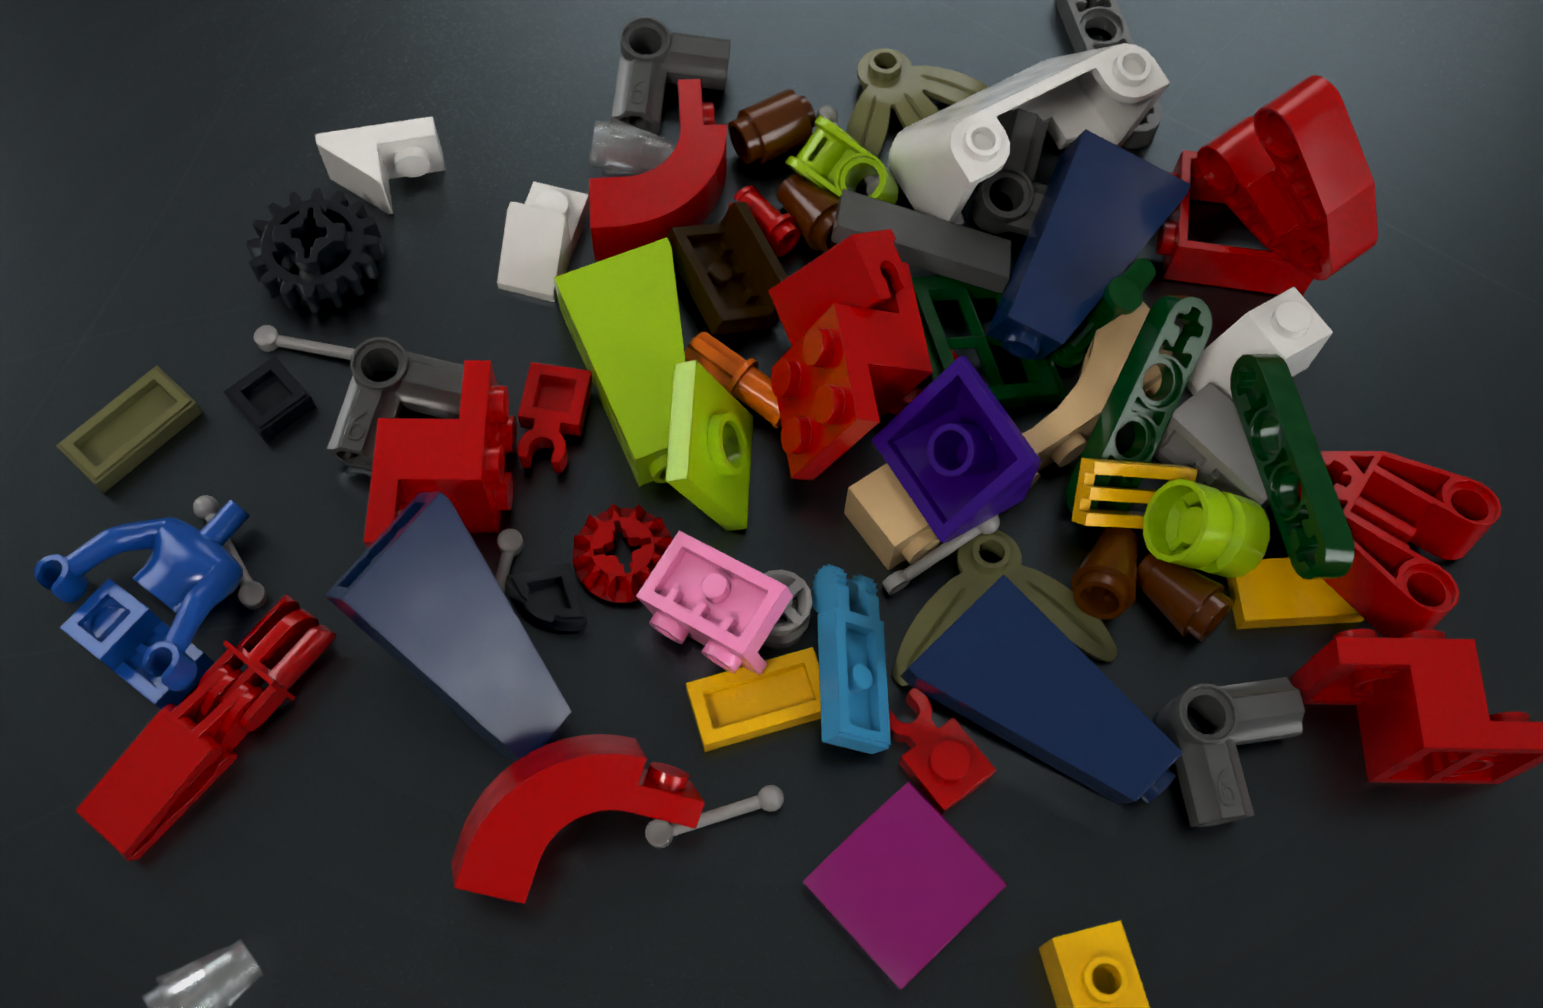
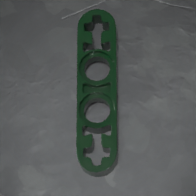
M1175 294L1165 295L1158 299L1149 310L1068 482L1066 503L1071 513H1073L1081 458L1151 462L1210 336L1212 315L1208 305L1202 299ZM1178 313H1179V316H1178L1179 321L1184 324V327H1183V330H1182L1181 333H1180V328L1178 327V325L1174 324L1175 319H1176V316L1178 315ZM1161 345L1164 346L1162 350L1171 351L1172 356L1159 353ZM1156 364L1161 371L1162 381L1156 394L1148 398L1143 390V378L1147 370ZM1126 422H1131L1135 429L1134 443L1127 452L1120 455L1116 448V435L1122 425ZM1095 475L1094 486L1138 488L1143 478ZM1091 500L1090 509L1127 511L1131 503L1101 501L1098 504V501Z
M1277 354L1242 355L1234 364L1230 377L1232 399L1290 562L1295 572L1304 579H1337L1343 577L1351 569L1354 560L1355 545L1352 533L1288 365ZM1279 426L1281 431L1280 445L1278 441ZM1299 481L1301 484V501L1298 495Z

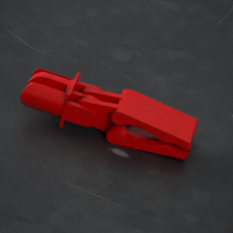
M285 594L236 647L225 640L223 645L228 649L202 676L198 683V688L178 706L172 703L163 707L75 811L127 861L139 860L238 758L233 749L244 739L248 732L260 727L286 698L292 701L296 698L288 690L336 639V634L327 626L319 625L318 619L308 610L300 609L299 603L290 595ZM246 664L249 667L243 672L240 668ZM266 681L269 686L264 690L260 686Z

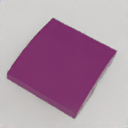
M907 782L803 881L900 990L1008 885L911 782Z

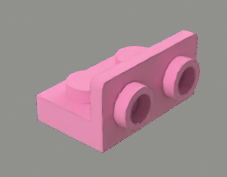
M679 530L636 597L653 614L649 624L667 638L676 643L683 644L688 636L705 645L701 653L721 668L735 674L741 665L755 674L761 675L767 663L758 651L790 602L793 594L785 584Z

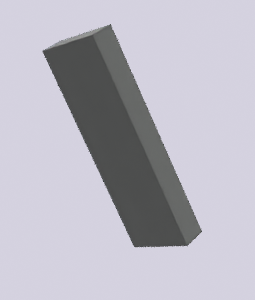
M843 189L836 208L831 237L833 243L838 244L852 234L892 229L896 241L893 243L902 262L918 269L997 293H1003L1010 279V240Z

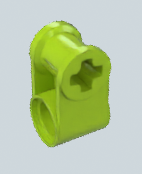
M821 115L814 121L817 129L797 156H789L785 162L797 174L802 175L806 180L811 181L839 198L843 189L856 193L858 183L863 178L877 175L879 176V184L876 190L868 197L894 205L898 199L896 180L885 165L876 156L860 146L844 130Z

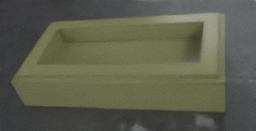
M156 365L56 446L104 494L202 414L203 411L179 385Z

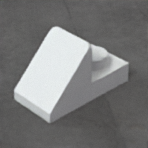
M433 116L315 134L316 144L330 179L390 215L393 214L389 179L419 177L426 173L445 171L443 152Z
M533 182L525 204L510 202L506 214L497 284L499 289L555 302L557 293L554 277L566 273L590 211L588 194Z

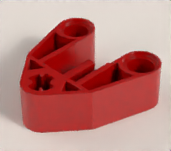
M1312 75L1305 78L1261 107L1254 116L1244 118L1198 150L1196 158L1198 169L1208 185L1266 248L1309 277L1318 281L1326 280L1376 244L1378 229L1375 182L1339 91L1324 77Z
M1320 451L1355 545L1354 560L1348 573L1337 579L1323 580L1385 638H1402L1411 632L1433 630L1458 603L1459 589L1455 580L1446 570L1409 549L1410 546L1407 544L1410 541L1441 559L1457 560L1463 558L1500 517L1502 507L1498 497L1490 488L1479 481L1386 451ZM1299 481L1298 495L1301 501V484Z

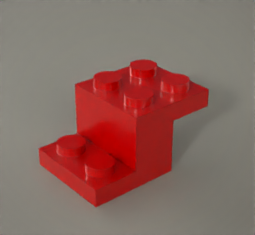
M902 262L908 277V287L896 293L890 285L888 274L881 268V273L887 280L891 295L890 299L870 309L834 303L773 365L771 388L777 397L782 424L781 444L783 450L787 453L791 479L814 480L880 423V418L933 373L908 263Z
M464 360L459 419L378 418L364 544L367 549L419 492L441 491L452 502L469 533H500L501 510H511L512 474L511 472H504L505 453H515L517 423L515 415H509L508 388L506 385L497 384L491 360Z
M1371 629L1346 630L1337 633L1332 641L1317 654L1312 655L1310 660L1289 678L1290 683L1300 690L1303 704L1357 706L1368 782L1501 784L1543 763V722H1531L1529 714L1525 712H1502L1489 715L1475 639H1446L1445 633L1439 630L1415 631L1404 635L1402 638L1378 637L1377 632Z

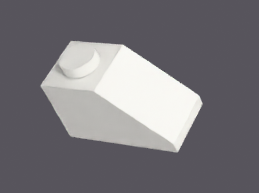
M1292 287L1247 312L1205 348L1186 387L1195 395L1211 382L1233 401L1230 377L1234 364L1242 355L1277 354L1285 360L1293 377L1309 367L1333 331L1299 291Z

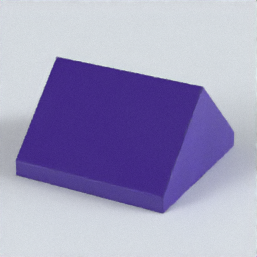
M959 356L871 439L941 543L953 540L1023 501L1041 464V459L966 356Z

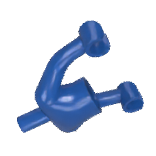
M229 500L202 530L174 517L116 525L103 530L66 557L59 554H51L37 562L34 569L35 579L46 589H51L52 594L59 600L67 603L76 602L87 590L88 577L86 573L98 564L119 553L151 549L152 553L147 562L132 579L177 615L164 641L154 643L146 649L143 655V666L151 675L155 677L162 676V684L170 690L184 691L192 685L198 671L196 662L185 653L190 642L208 613L235 591L243 577L242 567L223 545L244 524L250 515L235 502Z

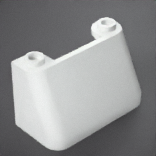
M1123 43L1046 59L904 128L897 134L888 152V165L892 175L915 211L963 226L965 221L961 211L979 182L1000 171L1010 154V141L1006 131L997 119L998 115L1016 109L1038 114L1040 119L1048 123L1047 131L1060 150L1069 146L1085 129L1122 147L1170 82L1149 52L1135 44Z

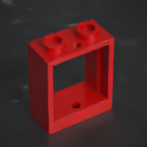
M1182 150L1173 172L1168 173L1191 185L1187 195L1157 232L1155 252L1158 255H1164L1163 279L1277 295L1295 287L1303 296L1313 278L1274 252L1188 240L1189 200L1223 204L1225 202L1202 177L1197 165V152Z

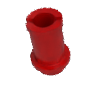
M752 185L742 188L734 195L733 198L738 202H746L777 257L786 255L796 246L800 239L801 231L796 227V218L793 215L779 212Z

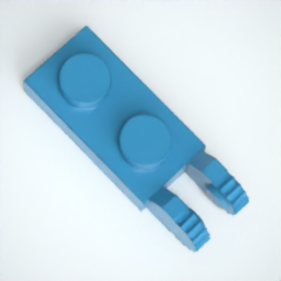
M831 564L823 565L821 569H818V573L814 574L815 578L812 581L813 587L811 588L813 590L812 608L819 613L817 614L822 742L868 754H875L889 749V745H891L884 621L880 620L879 597L876 596L878 591L876 589L877 583L873 582L874 579L860 574L858 576L853 575L852 579H846L847 573H844V569Z

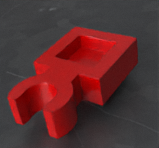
M535 362L530 363L517 415L520 427L530 429L523 434L518 443V455L522 468H530L532 456L537 450L548 448L554 451L551 459L554 472L562 473L568 463V453L563 434L582 435L593 386V377L590 370Z
M913 688L908 692L906 702L915 711L917 719L911 723H902L896 719L894 713L889 709L890 738L909 745L911 749L901 756L899 764L926 799L943 815L993 777L997 770L954 717L938 728L931 720L932 706L929 699L923 692Z

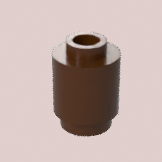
M786 89L740 110L737 119L729 122L728 132L736 153L745 164H751L755 161L764 164L806 144L813 134L812 128L816 126L814 123L816 116L812 105L805 96H798L791 89Z

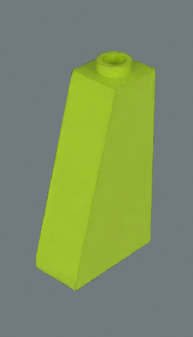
M667 237L554 277L562 316L586 369L592 372L595 390L638 486L652 481L666 483L674 369L677 363L686 362L672 247Z

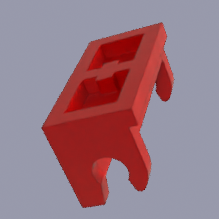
M892 229L852 234L768 290L792 346L834 303L870 309L890 299L891 295L887 280L883 277L881 268L888 274L890 285L896 293L908 287L907 273L893 243L896 241Z

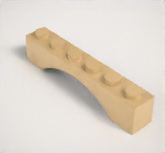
M1143 301L1140 307L1133 313L1128 315L1122 314L1096 331L1083 360L1079 380L1057 409L1032 429L1022 433L1041 459V464L1030 487L1039 479L1040 474L1038 472L1054 462L1059 467L1065 466L1083 452L1087 440H1089L1150 310ZM1161 345L1159 353L1172 356V352L1162 350L1164 346ZM1156 364L1147 370L1143 378V390L1148 398L1156 394L1162 381L1161 371ZM887 463L848 487L844 514L888 571L904 560H907L909 564H913L940 544L939 539Z

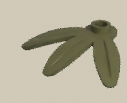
M888 48L875 49L863 55L858 62L857 78L862 85L863 93L851 114L846 133L856 140L860 146L879 158L886 139L891 109L895 110L903 128H906L939 112L927 96L953 105L989 86L967 74L951 69L926 65L912 66L910 60L897 50ZM863 179L858 183L856 189L862 187L865 184V181Z
M996 530L991 534L981 533L958 549L957 565L961 573L943 585L919 611L901 643L892 676L897 684L901 686L908 685L901 677L905 670L1003 574L1084 654L1098 661L1112 662L1117 656V647L1103 622L1079 609L1074 601L1073 591L1052 577L1036 569L1021 565L1022 555L1017 543L1007 534ZM979 552L994 553L1001 558V561L997 563L986 562L981 558Z

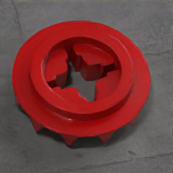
M612 503L607 511L597 516L588 515L585 526L578 535H574L572 562L575 573L582 585L601 599L617 603L638 601L639 599L636 595L673 538L665 527L662 518H656L645 512L639 504L634 508H619ZM622 532L623 538H627L630 546L640 545L641 549H636L632 552V562L629 563L631 572L625 573L624 566L619 563L616 555H605V553L614 550V540L617 539L616 533Z

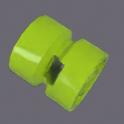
M1180 478L1164 484L1149 501L1143 518V537L1147 549L1157 559L1231 579L1246 575L1255 569L1262 560L1270 540V523L1265 510L1255 500L1224 491L1220 492L1216 488Z

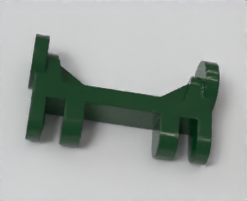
M1139 258L1121 276L1112 279L1104 289V296L1066 342L1050 353L1053 361L1066 369L1076 367L1084 359L1085 348L1091 343L1098 329L1113 321L1119 314L1128 315L1139 308L1143 301L1142 292L1156 275L1154 265L1147 259Z

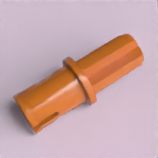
M702 331L691 340L685 351L686 362L697 360L734 398L739 399L768 420L776 429L782 425L777 397L771 388V378L757 369L759 363L757 360L750 358L746 361L707 332Z

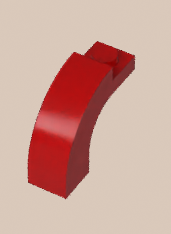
M701 79L678 80L680 137L676 148L662 164L648 172L634 176L589 178L590 229L595 261H601L664 239L671 227L701 225L715 208L722 194L727 174V124L715 125L713 102L702 103Z
M593 734L565 738L546 744L526 754L506 768L492 781L474 804L465 821L451 861L454 888L525 904L539 860L546 846L562 828L575 819L593 812L620 810L696 829L705 802L693 783L688 780L689 774L687 772L660 762H651L648 770L644 769L647 757L635 738L620 735Z

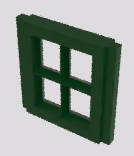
M945 276L911 277L933 371L926 378L927 385L931 384L955 361L951 350L975 349L989 385L988 387L1004 410L1049 406L1051 403L1062 402L1066 398L1067 393L1050 354L1040 361L1017 357L1026 383L1004 385L990 349L991 347H1003L1002 342L984 334L971 301L994 299L996 307H998L1003 293L990 291ZM956 301L969 336L946 338L933 302Z

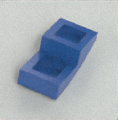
M110 578L60 627L159 709L172 703L178 706L215 663L190 642L185 653L193 658L198 670L192 685L184 691H173L163 685L161 682L162 676L155 677L145 670L143 655L152 644L164 641L170 626Z

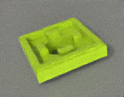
M697 360L677 363L674 369L665 481L726 531L747 529L754 416Z

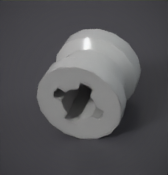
M782 569L767 571L764 574L785 584L793 594V597L781 614L787 621L778 619L763 645L775 649L789 647L799 642L807 632L813 603L811 590L806 582L794 572Z

